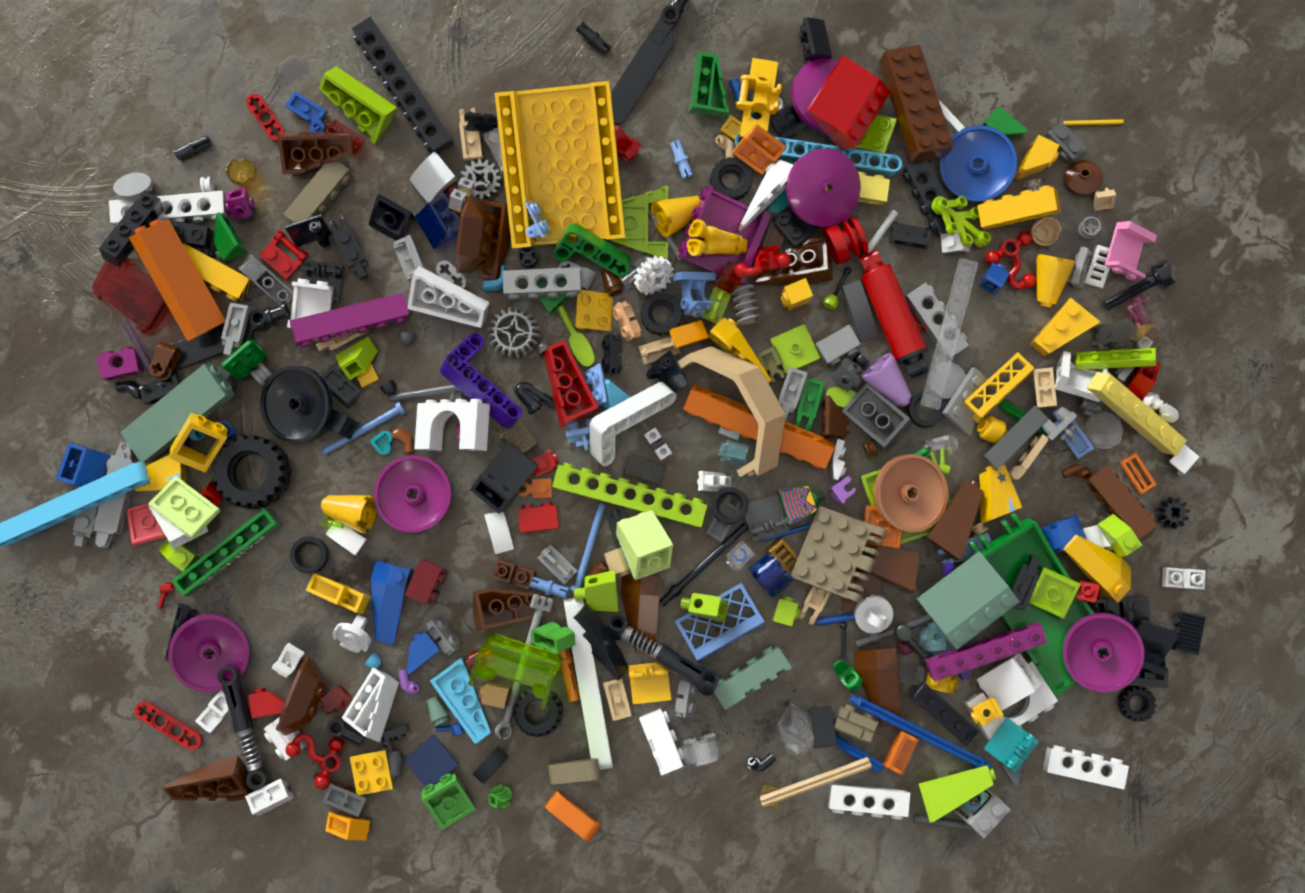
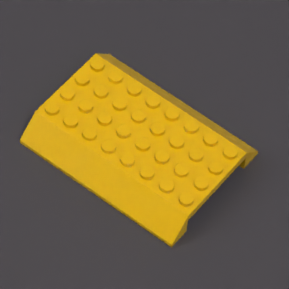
M610 81L495 93L512 248L555 244L570 224H578L602 239L626 238ZM533 200L534 203H538L542 211L540 213L542 219L546 220L550 226L549 236L542 237L540 235L529 238L526 235V229L535 223L524 202ZM569 234L571 237H577L575 234Z

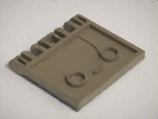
M819 506L790 577L859 603L862 596L849 591V588L863 593L864 588L853 584L852 580L855 577L862 581H868L869 577L856 572V570L859 569L867 573L872 572L876 560L863 555V553L865 552L877 557L879 552L866 547L867 543L870 541L876 545H882L884 541L871 536V534L885 538L888 531L879 526L871 525Z

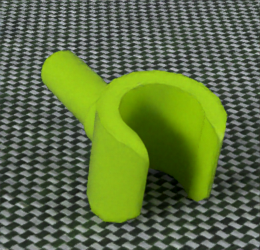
M940 448V463L938 466L944 476H947L950 466L945 464V448Z

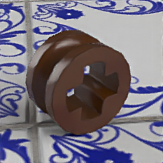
M870 440L869 443L863 442V448L868 459L871 458V455L878 456L873 440Z

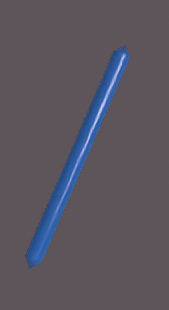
M812 523L761 539V541L766 542L809 529Z

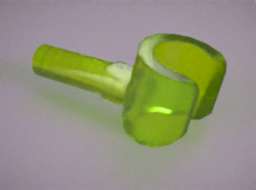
M326 515L320 516L327 520L325 524L318 523L322 527H344V524L335 522Z

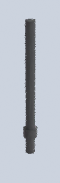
M929 615L904 624L913 629L933 621ZM895 627L879 633H870L868 637L855 641L856 647L860 648L869 644L875 645L880 643V640L894 636Z

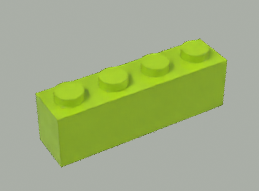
M337 66L323 74L319 89L335 106L339 105L345 112L344 115L348 119L352 118L359 125L357 128L362 133L366 132L371 137L370 141L375 145L391 124L397 107Z

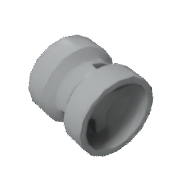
M1087 217L1079 224L1077 228L1078 235L1083 239H1091L1100 231L1101 223L1095 217Z

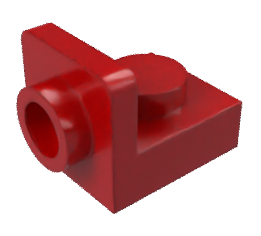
M550 450L531 459L538 464L534 471L537 478L557 469V463H559L555 452L551 453Z
M1080 580L1081 585L1076 599L1090 603H1096L1097 600H1100V584Z

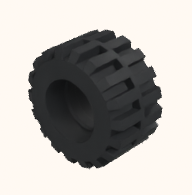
M533 687L523 692L515 701L516 703L513 707L515 724L522 733L525 732L530 737L547 736L558 727L562 720V702L559 700L558 695L550 689ZM535 700H541L549 707V717L543 723H534L527 716V707Z

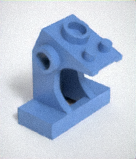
M678 272L673 274V281L682 282L681 308L684 309L685 315L700 317L707 310H710L714 301H709L708 298H705L704 287L706 282L716 280V272ZM691 289H695L696 300H693L691 297Z

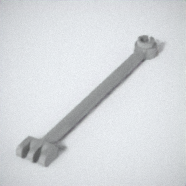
M534 594L530 607L536 610L503 720L495 728V734L500 739L506 740L512 734L510 721L513 707L515 706L533 647L531 630L539 627L543 611L550 612L553 603L552 598H547L546 600L545 596H540L539 598L537 594ZM504 727V731L499 733L500 729Z

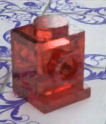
M729 261L726 266H722L718 274L720 278L714 283L715 287L729 294L739 286L741 278L737 277L734 273V268L737 265L736 262Z
M338 684L320 700L321 708L328 715L335 710L338 712L346 705L344 701L349 702L353 697L341 684Z

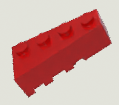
M563 340L549 346L544 353V358L561 429L593 415L599 407L566 341Z

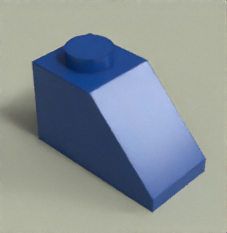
M992 263L978 286L995 295L1003 287L1009 272L1006 271V267L1002 264Z
M420 631L412 638L414 641L409 646L406 670L408 675L415 672L442 650L429 632L422 633Z

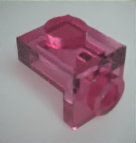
M1140 295L1132 299L1133 304L1128 306L1131 320L1138 327L1150 321L1142 303L1151 299L1149 295L1144 298Z

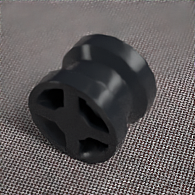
M524 247L519 251L518 258L523 267L533 268L536 266L538 256L533 248Z

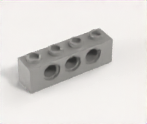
M580 267L503 271V293L510 300L520 299V296L537 299L539 295H547V298H557L561 294H566V297H576L578 294H582ZM565 279L567 284L564 287H558L556 285L557 281ZM546 280L548 284L545 288H539L537 286L538 282ZM521 281L528 282V287L525 289L518 288V285Z
M925 282L907 294L905 299L920 323L927 327V333L944 358L949 360L969 346L967 343L968 338L963 332L960 333L955 319L952 316L949 317L944 303L937 300L935 290ZM923 301L930 302L931 309H925ZM935 316L940 317L942 325L935 324L933 318ZM945 332H950L952 334V341H948L945 339Z

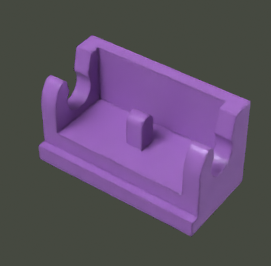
M849 475L828 490V493L838 506L845 503V500L854 494L856 488L847 491L848 488H844L852 480Z

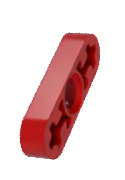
M249 95L246 99L247 107L273 142L278 143V137L274 135L270 127L274 126L280 135L286 131L260 95ZM253 100L258 102V105L261 107L260 111L253 105ZM264 114L271 115V119L267 123L261 121V117Z

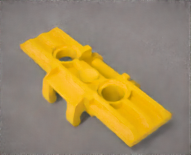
M752 58L750 75L741 76L739 101L736 103V108L744 111L740 131L741 138L756 124L768 131L770 115H775L779 110L778 97L781 93L782 85L778 84L774 88L778 62ZM748 89L755 90L753 102L746 101ZM757 112L760 113L762 117L760 119H754L752 118L751 114Z

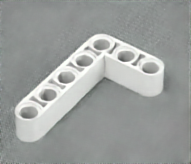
M659 382L595 416L590 422V454L602 466L610 465L615 459V435L673 404L677 397L676 393L664 382Z

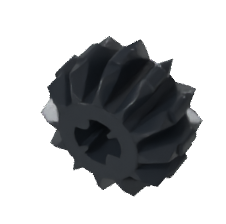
M1168 497L1167 501L1165 499L1160 501L1162 506L1156 507L1160 513H1156L1155 516L1161 517L1158 523H1165L1164 527L1166 529L1171 527L1174 530L1178 526L1183 527L1185 525L1184 521L1189 520L1185 513H1189L1190 510L1184 509L1187 505L1186 502L1180 504L1181 498L1174 500L1173 497Z

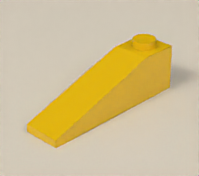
M724 317L712 328L709 338L728 354L758 366L769 384L771 378L737 328V323L730 318L727 320Z
M1075 535L1063 548L1092 583L1100 584L1101 593L1104 596L1119 603L1131 589V567L1122 557H1118L1117 554L1078 535Z

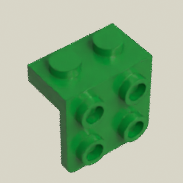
M251 338L226 359L221 366L240 381L254 367L262 363L268 355Z

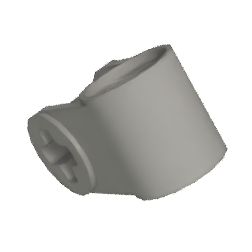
M570 261L561 262L558 268L580 267L581 286L583 290L588 291L596 273Z

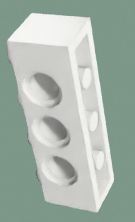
M1054 745L1053 748L1047 747L1043 771L1125 789L1129 766L1124 765L1123 760L1111 758V761L1103 760L1104 756L1092 753V756L1089 757L1084 755L1085 752L1075 749L1071 753L1065 751V747ZM1069 757L1070 765L1064 767L1063 760L1064 758ZM1088 761L1090 767L1087 771H1083L1082 764ZM1107 765L1109 771L1103 776L1101 770Z
M830 783L828 808L832 809L833 813L844 814V811H852L853 815L863 816L864 813H871L872 817L883 818L884 814L891 815L892 819L902 820L903 816L908 817L910 792L836 783ZM847 795H853L854 801L850 805L844 803V798ZM872 797L873 804L869 807L864 806L865 798ZM886 799H892L893 805L889 809H885L883 806Z

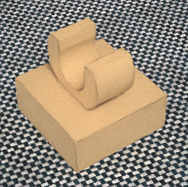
M1105 188L1102 192H1098V190L1094 192V210L1100 211L1114 208L1115 191Z

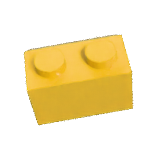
M1038 135L1029 146L1014 179L1018 180L1040 173L1046 167L1050 168L1059 155L1057 151L1059 144Z

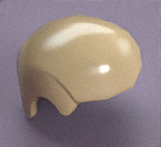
M1042 217L1036 220L1031 228L1033 242L1039 246H1050L1058 240V235L1062 231L1059 221L1053 217Z

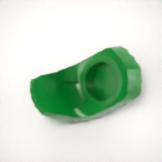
M843 660L834 664V671L849 691L852 692L860 688L863 680L853 667Z

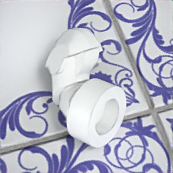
M1148 392L1144 397L1143 402L1153 411L1158 410L1159 416L1165 422L1173 423L1178 420L1179 413L1177 409L1167 403L1164 404V401L1160 399L1158 394Z

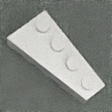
M418 266L412 276L407 309L479 328L483 326L487 318L488 301Z

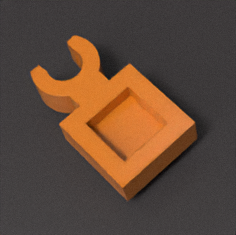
M532 479V485L525 484L526 492L519 493L521 497H526L533 493V499L552 498V479Z

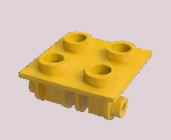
M582 290V294L577 296L575 327L578 330L593 329L611 332L613 297H610L607 293Z
M656 662L628 665L633 704L671 700L668 669Z
M386 750L350 757L356 793L358 795L393 789Z

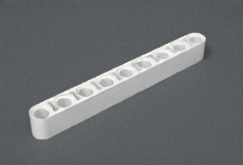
M564 599L568 628L575 634V645L572 646V653L591 759L598 758L600 770L613 768L594 655L591 653L593 651L592 645L582 636L585 630L573 618L585 605L584 599Z

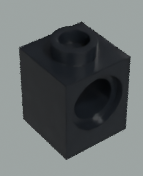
M332 409L326 428L351 440L359 422Z

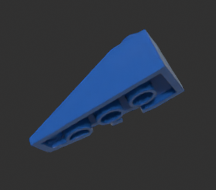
M375 561L371 576V590L376 641L394 645L407 597L405 593L410 584L413 569Z

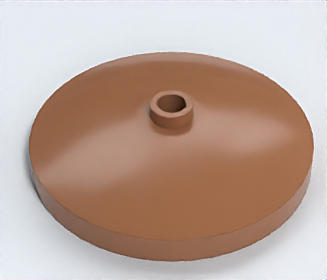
M915 454L901 455L887 462L878 473L874 485V501L880 516L888 525L903 532H920L936 524L944 513L948 502V486L944 474L930 459Z

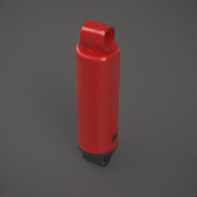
M877 249L860 256L859 258L866 272L861 276V279L897 364L905 363L911 379L929 372L922 356L929 350L925 341H923L921 331L912 316L891 265H883Z

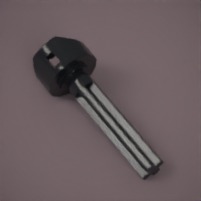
M1166 260L1153 265L1150 268L1152 275L1103 301L1106 309L1110 310L1156 285L1165 289L1176 283L1171 277V265Z

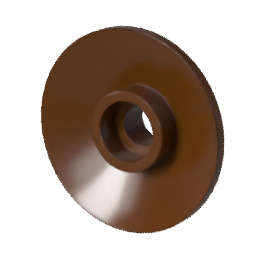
M1079 160L1068 166L1065 171L1064 180L1072 192L1079 195H1089L1100 188L1103 182V174L1095 163Z

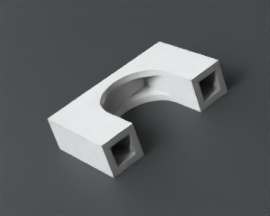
M445 399L440 400V403H437L436 400H426V403H418L414 449L442 451L444 425L450 416L456 414L460 421L459 449L487 451L490 404L482 403L481 399H471L470 402L464 399H455L453 403L452 400Z
M1029 660L1026 661L1042 685L1034 693L1025 697V704L1019 713L1008 717L1021 728L1023 723L1034 721L1038 718L1037 714L1043 710L1047 712L1055 707L1054 703L1058 702L1033 661ZM979 691L963 702L969 712L972 713L970 707L987 698L983 692ZM988 709L983 711L985 717L989 715ZM999 717L984 726L978 724L988 742L1007 717Z

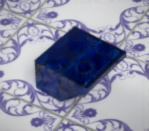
M446 194L429 202L415 216L433 249L458 236L460 218L455 210L449 208V199Z

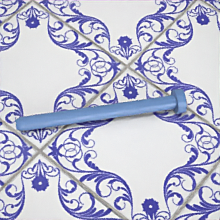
M400 402L396 403L395 408L356 429L351 440L342 437L321 450L323 455L333 452L398 414L404 415L406 411Z
M604 503L598 504L575 584L570 587L571 591H574V588L582 587L606 508Z

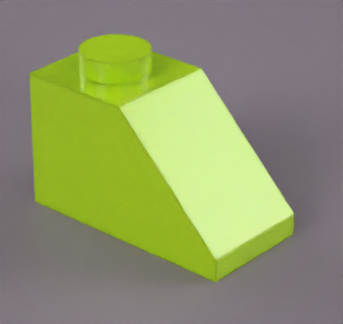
M1115 514L1097 524L1118 557L1127 556L1142 546L1133 530Z
M168 539L158 549L169 562L182 571H185L201 558L199 554L185 544L173 550Z

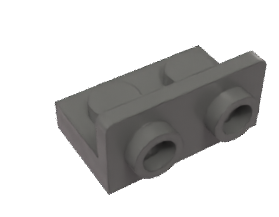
M1062 121L1045 135V138L1059 144L1057 149L1059 152L1058 156L1063 162H1067L1068 165L1087 149Z

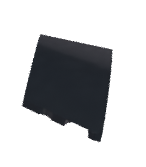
M1149 596L1123 597L1119 603L1109 598H1100L1096 603L1088 602L1094 613L1117 615L1128 621L1135 629L1141 620L1150 622Z

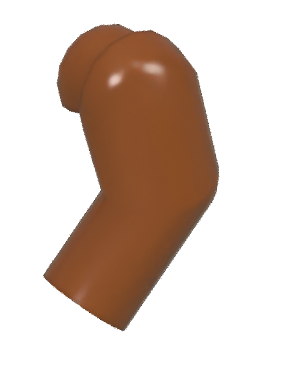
M402 428L393 430L392 437L403 443L404 453H413L411 434Z

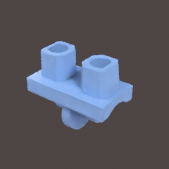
M592 419L586 420V428L579 429L578 422L568 425V431H566L568 444L576 443V447L584 446L585 451L589 450L590 422Z

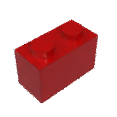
M552 502L541 503V507H533V504L522 505V509H518L520 533L560 529L557 505H553Z

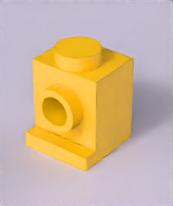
M988 697L970 707L972 711L970 716L973 722L980 726H984L1004 716L993 697ZM985 709L989 710V715L987 717L983 715V711Z

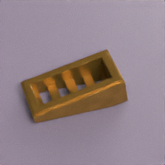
M779 537L766 548V551L790 577L792 571L789 569L796 564L798 556L785 540ZM780 546H783L777 553H775V551ZM787 551L788 554H786L782 559H780L779 557ZM792 557L793 560L785 565L784 563Z

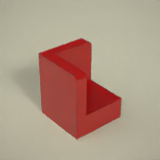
M210 481L199 494L217 507L223 499L222 494L217 492L215 488L217 484Z

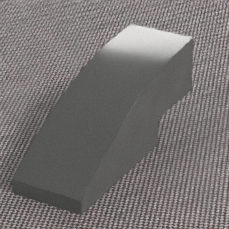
M861 280L842 286L841 291L847 305V311L859 342L878 337Z

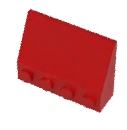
M841 56L806 112L839 149L843 151L858 146L891 91L880 78L846 56Z

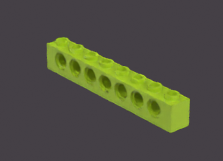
M563 463V466L558 465L552 485L554 489L646 513L652 510L655 516L698 528L702 527L707 508L704 500L693 498V501L687 500L683 494L675 493L674 496L669 495L667 490L656 488L655 491L650 490L646 484L637 483V486L629 484L630 480L619 478L618 481L613 480L609 474L600 473V476L592 474L593 470L582 468L581 471L576 470L574 465ZM576 474L580 476V482L573 485L569 480L572 475ZM594 479L599 482L597 489L591 490L588 488L590 480ZM611 484L617 487V492L614 495H609L606 492L607 487ZM627 490H634L636 497L632 500L626 499L625 492ZM648 494L652 495L655 499L651 505H647L643 501L644 497ZM668 499L673 502V507L670 510H665L662 507L664 500ZM685 504L689 505L692 509L689 515L681 513L680 508Z

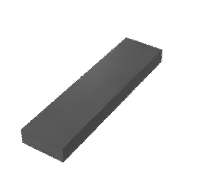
M1034 405L982 458L997 471L1049 418Z

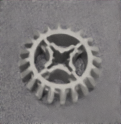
M508 307L509 313H505L502 309L501 317L495 314L497 322L494 320L490 321L495 327L488 328L490 332H494L489 334L488 338L494 339L490 344L492 346L497 345L495 348L496 352L502 349V356H505L508 352L509 358L513 357V353H515L517 358H520L519 352L526 356L527 352L525 349L528 348L529 351H533L530 344L537 345V341L533 340V338H539L540 335L534 332L540 329L539 326H534L537 320H531L533 317L531 313L525 316L527 313L526 309L519 313V307L515 308V312H512V308ZM513 318L508 327L500 328L505 321ZM519 319L528 324L529 332L519 328ZM516 327L518 334L512 339V335L509 332ZM499 334L509 337V347L500 341ZM527 337V340L522 345L515 347L520 338Z

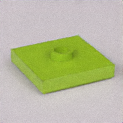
M805 324L770 339L772 347L776 346L783 361L781 366L786 374L789 367L799 369L820 359Z
M1044 567L1028 603L1064 619L1081 583Z

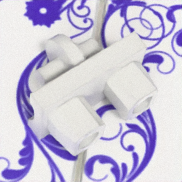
M699 471L698 491L718 492L725 487H731V476H725V473Z

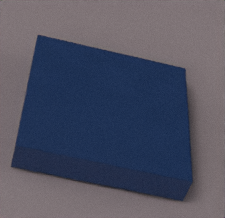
M435 734L403 760L425 787L429 784H437L442 776L448 774L459 765Z

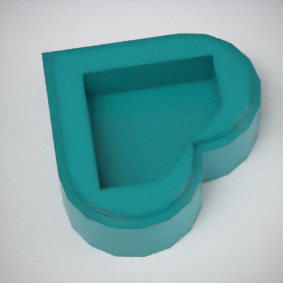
M382 431L369 442L380 455L388 456L392 452L391 444L394 439L392 433Z

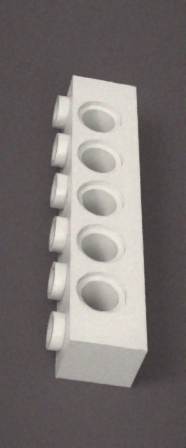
M224 191L156 196L161 199L164 209L158 217L160 221L166 219L182 223L192 220L195 223L204 222V219L216 221V214L218 212L225 217H229L225 206L227 194ZM123 199L110 200V223L116 227L135 201H124ZM206 204H211L210 209L208 211H204V206ZM191 205V211L185 213V208ZM173 207V211L166 215L167 209Z

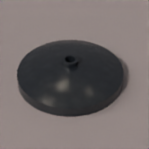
M287 366L273 373L265 383L260 399L261 414L268 429L279 439L292 443L306 442L317 437L327 426L332 413L331 392L325 380L316 371L304 366Z

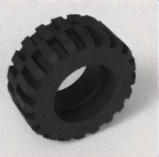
M249 434V436H238V439L232 438L228 441L227 446L223 445L220 448V451H222L220 455L215 456L214 460H217L216 466L212 465V471L215 472L212 480L217 484L215 487L217 492L221 493L222 498L231 502L232 505L246 509L268 507L271 502H276L280 499L278 496L285 493V485L290 482L288 473H291V467H288L287 464L289 463L288 457L284 455L281 447H278L275 442L264 437ZM250 454L263 457L268 467L266 480L255 490L242 488L236 479V468L239 462Z

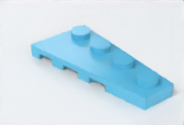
M460 658L430 680L475 744L492 732L463 658Z

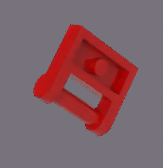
M280 230L258 256L289 281L309 258V254L299 249ZM280 242L298 257L295 262L277 247Z

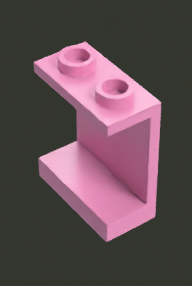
M1131 221L1117 222L1105 266L1111 268V271L1114 273L1125 275V278L1135 281L1137 278H1145L1146 274L1136 270L1144 243L1155 242L1157 235Z

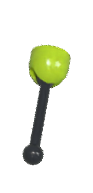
M849 267L844 269V275L834 294H829L824 298L822 304L826 308L836 310L839 303L837 294L847 275L851 273Z

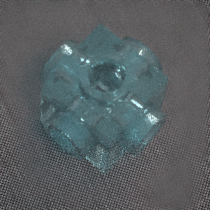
M927 623L928 627H922L923 632H920V642L924 644L925 651L947 650V640L934 623Z

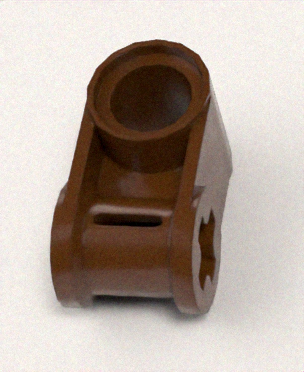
M160 342L149 365L150 374L160 381L170 379L171 373H173L176 363L180 358L181 349Z

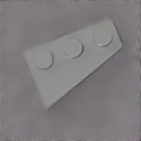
M971 367L942 412L965 436H971L975 421L972 419L974 413L964 404V401L988 380L977 368ZM974 398L971 403L979 409L982 398Z

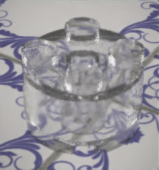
M715 732L701 736L702 740L697 741L696 738L682 741L681 750L687 769L692 768L691 764L693 767L718 761V758L719 760L725 759L719 736H715Z

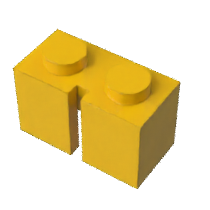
M806 278L784 287L780 300L783 307L788 308V311L810 303L813 294Z

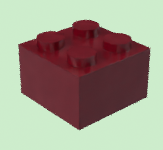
M420 559L405 596L424 604L436 602L440 594L438 588L447 579V569L428 560Z

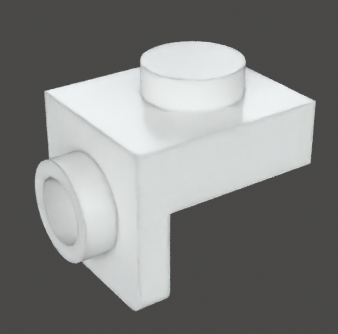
M948 233L941 234L942 253L970 252L972 244L967 247L963 246L960 242L959 233L953 236Z
M288 643L285 645L278 661L273 664L272 669L279 675L288 678L296 671L305 653Z

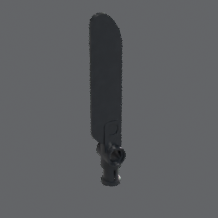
M673 0L663 8L662 14L613 88L611 97L615 124H621L625 121L674 44L672 29L678 24L679 18L684 12L683 8L688 0ZM668 13H672L675 15V18L669 20L665 16Z
M282 302L281 305L274 308L268 307L263 310H253L249 314L241 346L251 339L254 331L267 330L271 325L276 324V321L283 318H291L287 304ZM263 316V321L258 323V319ZM224 324L189 341L183 339L170 344L181 349L180 358L173 371L223 353L225 346L222 345L223 340L221 336Z

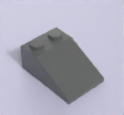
M868 383L863 386L842 410L844 415L886 452L895 445L913 424L907 415Z

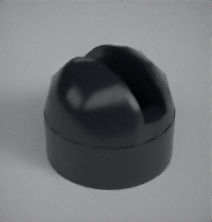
M860 352L853 358V362L857 363L860 368H864L870 363Z
M392 379L380 386V389L384 394L392 395L396 391V384Z

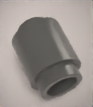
M386 751L391 779L397 780V776L402 774V752Z

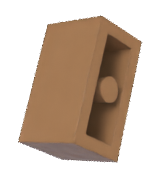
M492 682L486 683L485 686H481L479 698L482 699L481 704L506 708L512 687Z

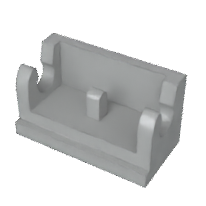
M407 235L393 242V247L407 281L411 280L418 266L425 269L411 235Z

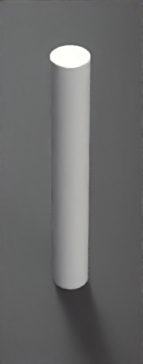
M892 210L872 237L868 243L869 252L875 248L898 215L897 211Z

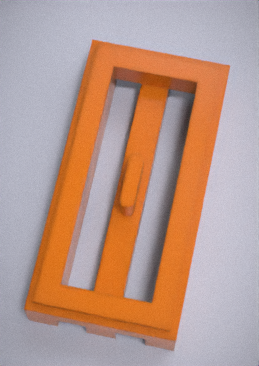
M1133 453L1119 462L1120 467L1139 495L1157 485L1137 453ZM1132 459L1135 460L1136 464L1138 465V467L1140 468V470L1142 471L1150 485L1146 484L1141 474L1131 461ZM1126 463H1128L1129 467L1131 468V470L1133 471V473L1135 474V476L1137 477L1138 481L1140 482V484L1142 485V487H1143L1144 489H1142V488L1140 487L1139 483L1137 482V480L1135 479V477H1134L1133 474L1131 473V471H1130V469L1128 468V466L1126 465Z

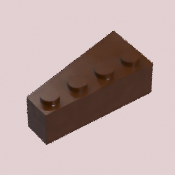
M1106 466L1088 479L1087 486L1102 505H1107L1106 510L1109 516L1115 514L1133 530L1142 543L1153 535L1158 527L1157 521L1152 514H1148L1143 509V503L1132 496L1131 489L1126 484L1121 483L1117 472L1114 469L1110 470Z

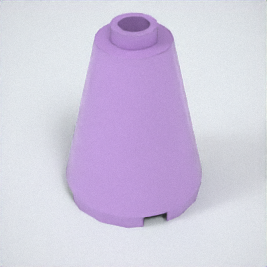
M891 353L879 358L875 365L871 364L862 373L863 380L896 407H904L911 401L910 397L912 395L897 361Z

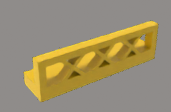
M1018 352L964 401V404L974 413L972 419L976 423L980 422L1034 370V367ZM1016 359L1025 366L1022 370H1013L1012 363ZM1001 373L1009 374L1010 381L1008 383L999 382V375ZM996 386V394L986 395V387ZM974 398H983V406L979 409L971 403Z

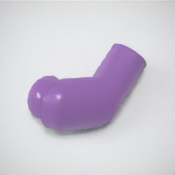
M399 670L401 689L410 695L417 694L420 691L419 685L409 679L406 670Z

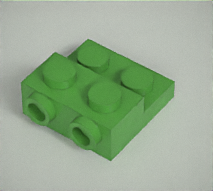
M455 773L452 775L445 774L441 777L439 783L427 785L421 793L422 801L442 830L476 810L474 803L465 791V787Z

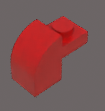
M614 125L617 156L627 162L638 153V149L642 145L637 140L629 138L620 127Z

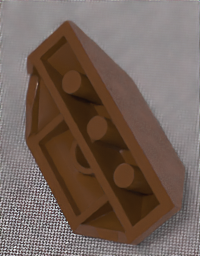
M466 196L465 205L460 216L455 253L456 273L472 272L488 258L491 250L490 240L493 233V218L481 199L477 197Z
M305 656L283 706L279 723L275 729L284 736L311 723L312 718L317 714L318 703L325 694L324 681L316 663L310 657Z

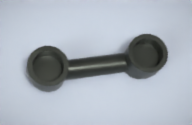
M898 624L894 629L895 636L902 641H906L920 656V663L927 668L924 659L935 655L922 648L912 637V630L906 624Z

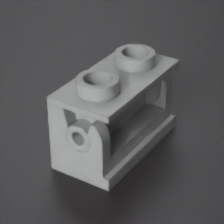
M850 325L845 326L815 344L822 360L826 361L825 365L831 363L832 366L842 360L840 357L845 354L849 357L858 351L857 348L860 346V342Z

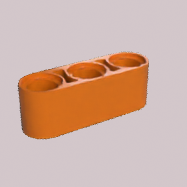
M556 791L545 805L549 812L587 842L592 839L601 827L595 819L559 791Z

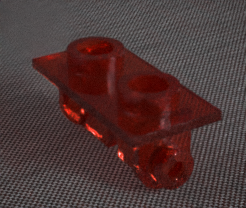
M336 119L333 122L328 121L325 126L328 128L326 133L351 134L353 154L357 153L366 140Z

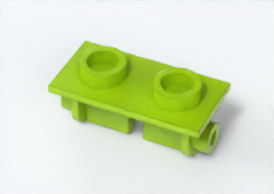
M716 283L709 301H714L710 310H707L702 315V318L718 324L723 317L733 289L728 288L729 286L724 283Z

